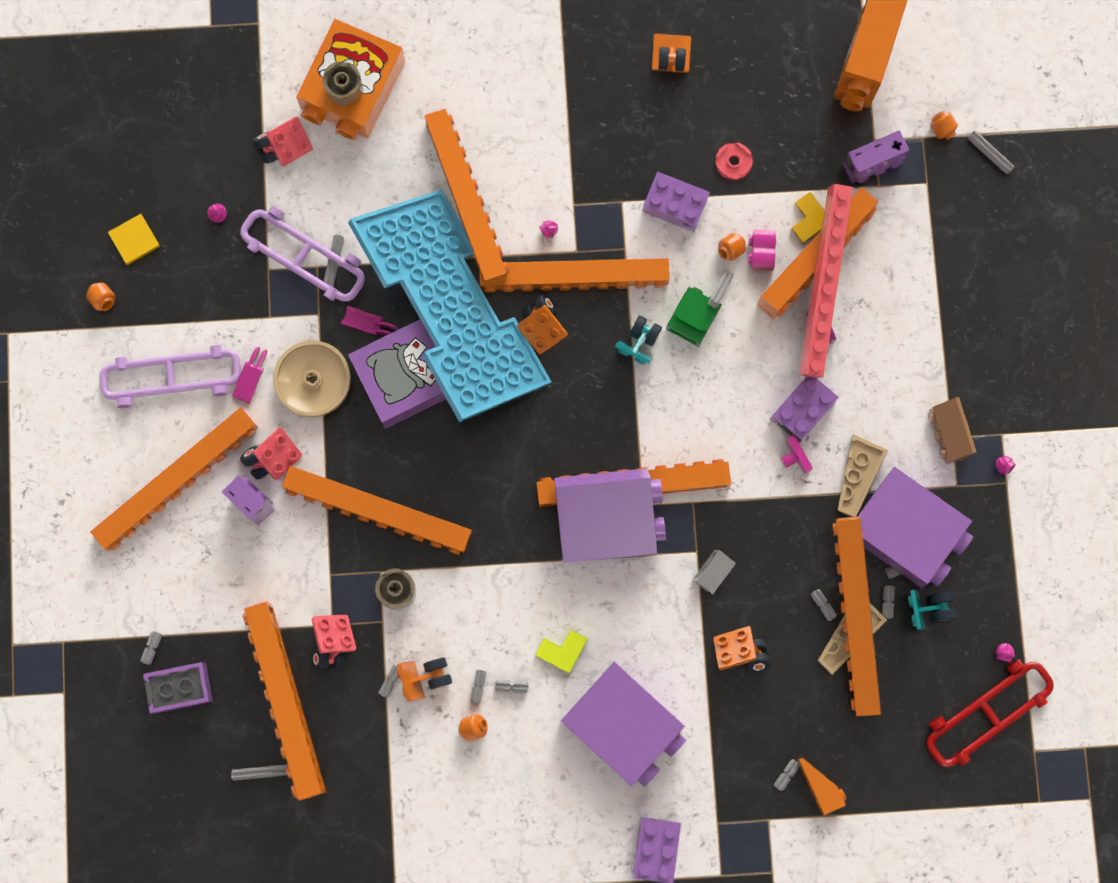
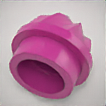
M213 204L208 209V217L213 222H221L227 216V211L221 204Z
M552 220L542 222L543 224L539 228L546 239L554 238L558 232V224Z
M1008 456L999 457L995 465L1000 474L1003 473L1005 476L1016 466L1013 459Z
M1008 643L999 645L995 651L997 660L1012 662V658L1015 657L1014 648Z

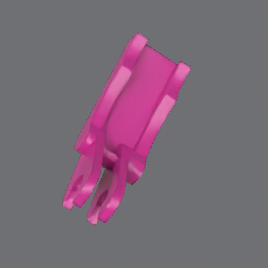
M347 306V312L344 320L341 322L345 326L374 336H378V334L387 336L392 333L381 330V327L397 330V326L383 322V317Z
M256 347L249 362H245L232 395L233 398L248 404L251 403L258 382L264 372V368H261V365L267 356V350H263L257 364H253L260 352V347Z

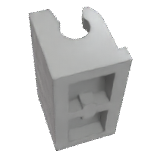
M714 550L692 581L705 591L714 594L736 563L720 550Z

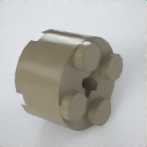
M334 62L324 71L323 86L328 98L333 103L344 107L359 99L363 92V83L358 69L349 62Z
M390 569L379 577L376 582L375 591L377 598L383 605L390 609L399 610L413 602L416 595V585L412 577L405 571ZM394 585L401 588V590H398V594L391 591V589H394Z

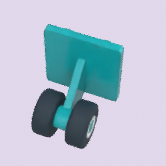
M640 315L630 331V336L636 339L639 338L636 346L633 348L619 341L615 347L618 348L617 352L625 356L632 355L635 357L634 360L645 365L646 363L650 364L653 357L639 351V348L645 337V344L654 346L662 326L654 323L650 327L646 325L647 319Z
M911 590V595H908L909 605L914 608L915 613L912 615L913 626H916L918 630L926 629L923 612L938 610L932 613L935 622L957 618L956 610L949 608L948 602L954 600L951 591L931 594L929 596L930 603L937 605L928 607L921 606L919 591Z

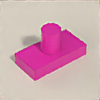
M795 435L787 438L785 442L791 453L780 458L783 466L788 468L798 463L803 474L810 472L813 467Z

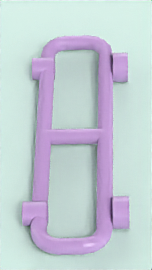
M272 206L268 212L255 210L247 217L240 229L242 239L248 244L247 248L254 253H257L259 250L325 291L324 296L331 301H334L335 298L343 302L350 301L357 296L363 287L365 276L363 271L358 268L362 262L358 257L349 253L343 259L281 221L285 214L275 206ZM256 218H264L305 244L293 263L248 235V230ZM311 248L357 276V282L349 293L343 294L334 287L299 267Z
M220 345L210 346V351L134 361H127L126 357L115 358V363L108 364L102 368L99 376L100 390L105 398L116 400L118 408L132 407V398L212 388L213 396H225L228 394L227 386L238 382L241 366L237 353L230 349H222ZM222 357H230L232 359L233 375L231 378L175 385L173 363L221 359ZM166 365L167 386L115 393L108 390L107 375L110 371H125L131 368Z

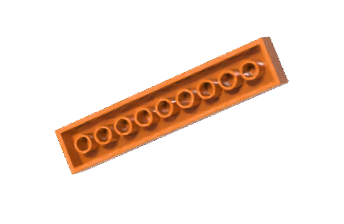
M266 601L244 608L245 613L242 616L245 625H248L250 629L248 633L249 641L255 646L256 651L253 652L256 663H259L261 667L259 676L261 682H265L267 688L264 690L266 700L271 702L270 715L272 720H275L277 723L275 733L277 739L282 741L283 747H280L283 759L286 758L288 762L286 767L287 775L289 778H292L294 783L291 786L294 797H298V801L326 793L273 605Z

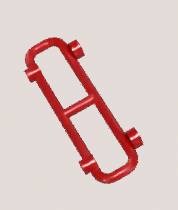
M1017 659L1006 667L1011 675L946 722L942 716H939L930 722L929 726L933 732L928 736L927 748L935 761L943 767H952L958 763L960 766L970 761L968 755L1035 706L1039 709L1048 703L1046 698L1052 693L1054 688V682L1047 670L1040 663L1028 662L1023 665L1020 659ZM1032 669L1038 671L1046 683L1045 689L1034 695L1028 702L1000 722L987 702ZM981 707L994 727L957 752L951 759H944L934 745L935 740Z

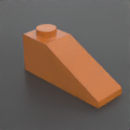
M797 759L822 815L846 806L844 801L847 799L842 789L839 790L834 783L805 759Z

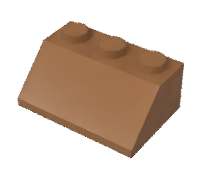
M959 397L933 406L929 410V421L931 424H934L936 430L934 431V437L940 443V455L946 464L967 459L977 452Z

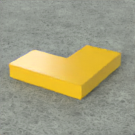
M811 192L795 202L796 207L805 218L793 226L791 230L802 244L822 229L824 209Z

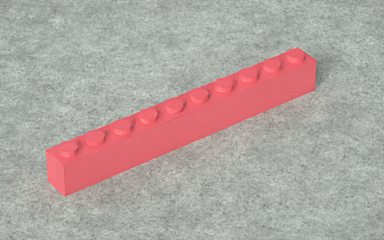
M833 184L828 187L799 376L815 379L824 377L853 187Z

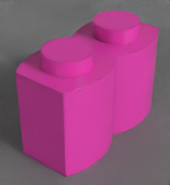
M754 229L752 235H749L748 246H752V253H748V264H751V269L774 271L776 231Z

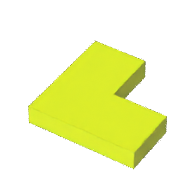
M570 630L562 647L544 638L535 656L570 674L587 638Z

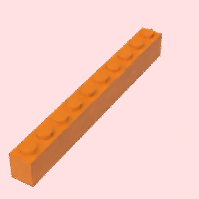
M446 108L424 115L427 129L485 287L506 281L509 269L507 263L502 262L501 256H503L500 245L496 246V233L494 229L489 227L488 223H491L489 214L483 211L482 207L485 206L481 195L478 196L476 190H479L475 179L472 180L470 176L472 169L470 163L465 162L466 153L464 147L459 146L460 137L458 131L453 130V117L451 114L448 115Z
M669 258L508 262L509 273H507V280L485 287L480 274V288L488 293L503 289L504 292H513L514 289H522V291L528 292L541 288L542 291H550L552 288H560V290L565 291L578 287L579 290H588L590 287L608 289L612 286H616L617 289H626L628 286L646 288L649 285H654L655 288H663L665 285H669L670 281Z
M240 407L92 529L90 533L105 550L114 551L121 545V541L124 538H130L136 533L135 529L140 525H146L152 519L151 516L153 514L163 511L171 499L172 501L176 500L182 494V490L186 487H192L200 475L204 476L209 473L212 465L216 462H222L227 457L226 454L229 451L239 448L241 441L246 437L247 439L252 437L256 433L258 426Z
M723 459L712 460L710 464H705L704 461L693 462L691 466L679 463L674 464L672 468L660 465L655 466L653 470H648L651 480L660 479L662 494L731 486L729 462H724ZM647 467L636 468V470L646 469ZM551 477L541 478L537 482L539 507L557 505L555 480H552Z
M289 466L282 485L287 495L296 497L298 494L303 496V500L313 504L315 501L320 502L322 507L332 510L333 507L340 509L339 513L346 516H351V514L357 515L358 520L366 523L369 520L374 521L377 527L387 529L388 526L393 528L397 534L405 536V533L413 535L412 539L423 542V540L430 541L431 546L439 549L442 546L449 548L448 552L459 555L460 552L465 554L472 534V530L293 466Z
M861 517L839 518L836 520V524H833L834 536L838 535L835 551L836 555H840V563H837L838 575L842 574V582H839L840 594H844V602H841L842 614L846 613V621H843L844 633H848V641H845L846 653L850 652V660H847L848 672H852V679L849 680L850 691H854V699H851L852 711H856V716L880 715L881 706Z

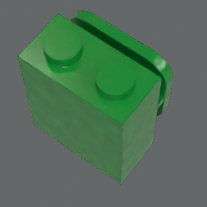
M688 287L669 320L666 330L699 347L722 304L719 303L716 308H713L708 304L711 296L707 297L703 294V291L696 287Z

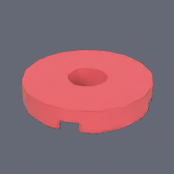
M740 143L725 144L716 155L715 165L717 171L721 176L729 180L741 179L752 168V155L749 149ZM736 157L739 160V164L731 165L729 159Z

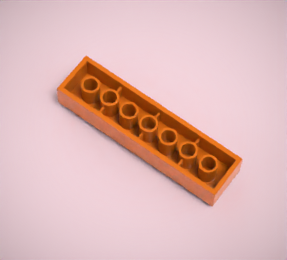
M862 187L851 198L844 248L848 245L851 238L860 232L865 222L868 223L878 210L875 208L878 201ZM821 231L761 295L757 306L773 320L777 316L781 317L790 306L789 303L793 304L800 297L802 289L806 290L812 284Z

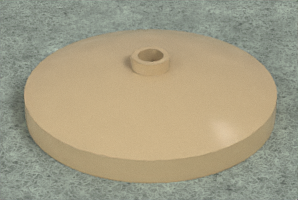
M304 341L290 347L278 360L274 370V388L280 401L290 411L305 417H319L334 411L343 403L350 389L351 373L344 356L335 347L321 341ZM316 378L315 383L311 384V379Z

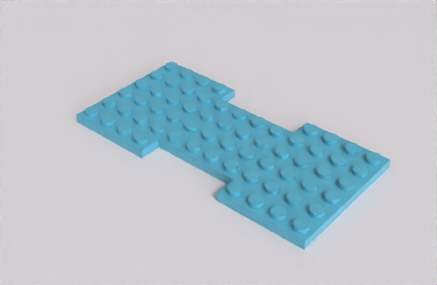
M442 189L352 218L348 221L350 228L383 287L387 288L398 283L402 285L436 347L425 351L422 356L459 422L551 383L529 341L518 329L516 318L513 317L499 322L465 260L474 257L464 227Z

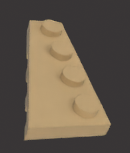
M854 434L852 435L838 512L849 517H857L888 452L887 449Z
M870 603L874 633L887 620ZM846 613L817 660L831 675L850 657V652L846 653L845 641H848V633H844L843 621H846Z

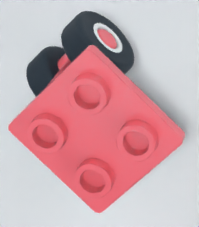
M296 116L253 139L255 147L257 149L262 148L264 151L260 157L265 164L279 160L281 166H286L313 150L305 130Z
M278 427L260 446H253L247 449L241 455L240 461L245 467L252 466L254 468L250 473L255 479H261L270 474L274 480H278L288 471L289 466H293L302 457V453L285 431Z
M348 615L313 616L311 620L318 647L313 649L311 655L313 668L317 671L326 670L329 664H332L333 670L343 668L345 663L344 652L356 650Z

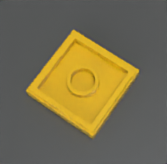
M142 214L108 232L127 265L160 247Z

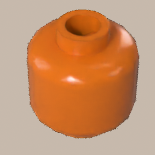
M941 111L931 118L930 128L938 139L946 138L948 140L956 134L955 130L958 127V123L950 112L944 113V111Z
M730 233L719 241L718 253L724 260L734 261L745 253L746 241L741 235Z
M105 283L92 284L86 294L88 302L98 311L109 310L115 301L113 291Z
M473 714L463 718L458 727L459 735L468 742L484 738L488 731V723L480 714Z

